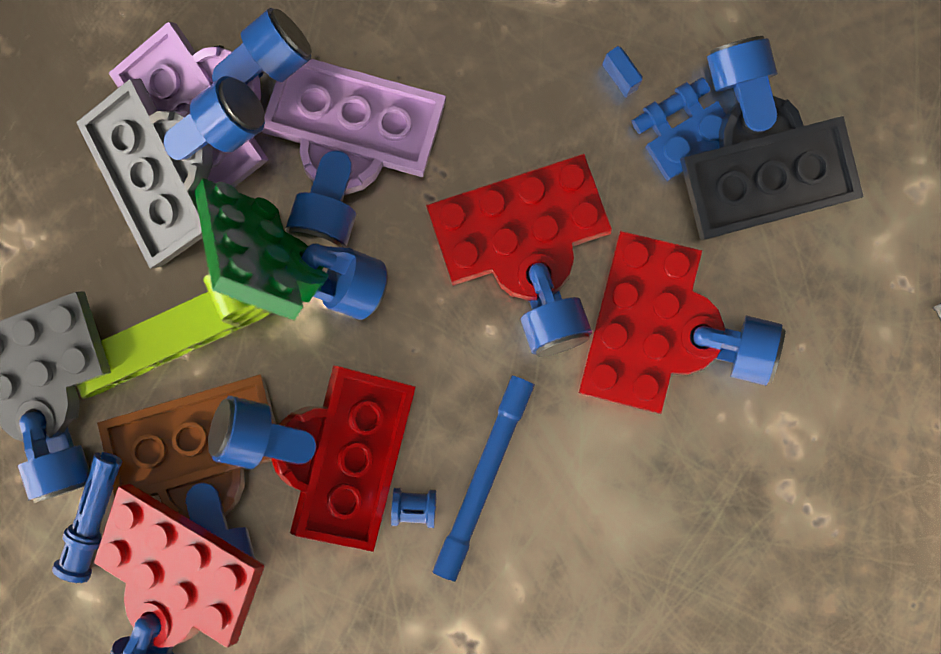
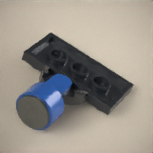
M764 36L750 37L725 44L710 51L707 60L715 92L734 89L737 103L723 118L719 129L718 149L680 159L700 240L864 197L844 116L804 126L799 110L788 99L784 100L773 96L769 78L778 73L768 38L764 39Z

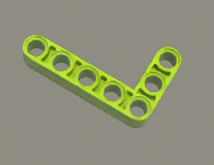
M208 274L203 278L208 290L207 292L102 340L101 343L111 373L77 385L82 399L101 394L266 317L271 312L212 291Z

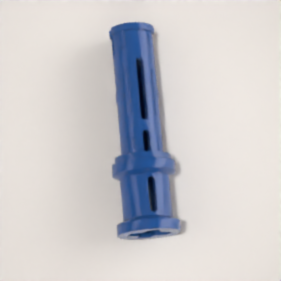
M96 452L94 454L91 470L86 480L73 524L64 530L62 539L65 544L62 554L52 567L54 575L62 580L72 583H84L91 578L92 569L90 568V563L94 551L99 548L102 539L99 532L100 525L108 506L116 476L122 464V460L116 455L102 452V454Z

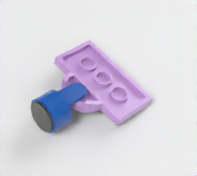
M268 8L241 31L243 43L234 51L220 47L203 48L196 53L177 23L167 22L112 69L109 75L118 88L129 79H142L157 111L176 110L186 111L190 114L192 99L222 76H230L244 82L260 100L259 78L263 76V73H267L278 82H284L311 60L312 50L308 40L290 17L279 9ZM254 137L233 152H223L213 147V165L207 180L215 183L225 182L235 187L269 159Z
M314 59L308 61L284 82L276 81L265 113V125L262 132L301 143L299 151L306 175L313 182L310 193L302 192L296 194L285 231L299 238L308 246L316 243L322 246L347 248L357 213L353 208L342 202L344 195L365 189L376 180L383 166L423 177L446 103V96Z

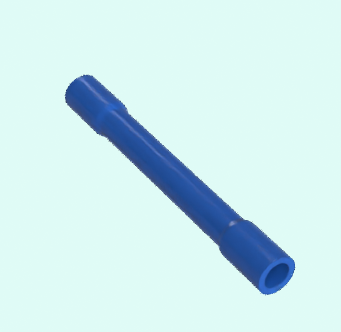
M511 376L498 408V416L452 530L446 537L432 572L434 574L456 582L469 550L470 539L516 425L523 416L535 384L522 378Z

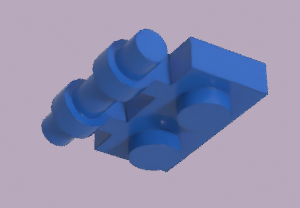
M703 77L692 84L685 82L675 88L674 95L659 104L657 102L649 104L643 108L644 113L631 120L638 134L652 127L658 138L649 142L645 148L667 182L683 172L680 162L681 158L719 148V129L726 113L718 101L705 109L702 108L698 99L710 92V87ZM683 108L689 119L671 128L667 122V117Z

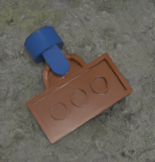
M261 374L97 422L103 451L116 455L122 460L113 485L114 498L118 487L126 484L135 486L151 497L159 495L163 504L255 559L248 528L228 529L225 516L240 501L245 487L244 469L247 468L214 461L209 453L208 438L214 414L219 404L229 396L269 405L272 413V423L276 424L265 380ZM263 456L258 465L272 460L270 457Z

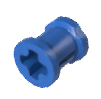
M401 488L393 489L391 526H398L400 522L425 523L427 528H434L436 490H430L428 494L404 493L401 491Z

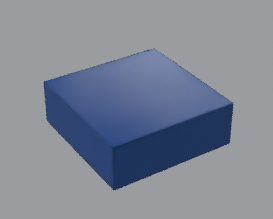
M617 46L606 54L602 66L625 98L638 90L643 76L622 47Z

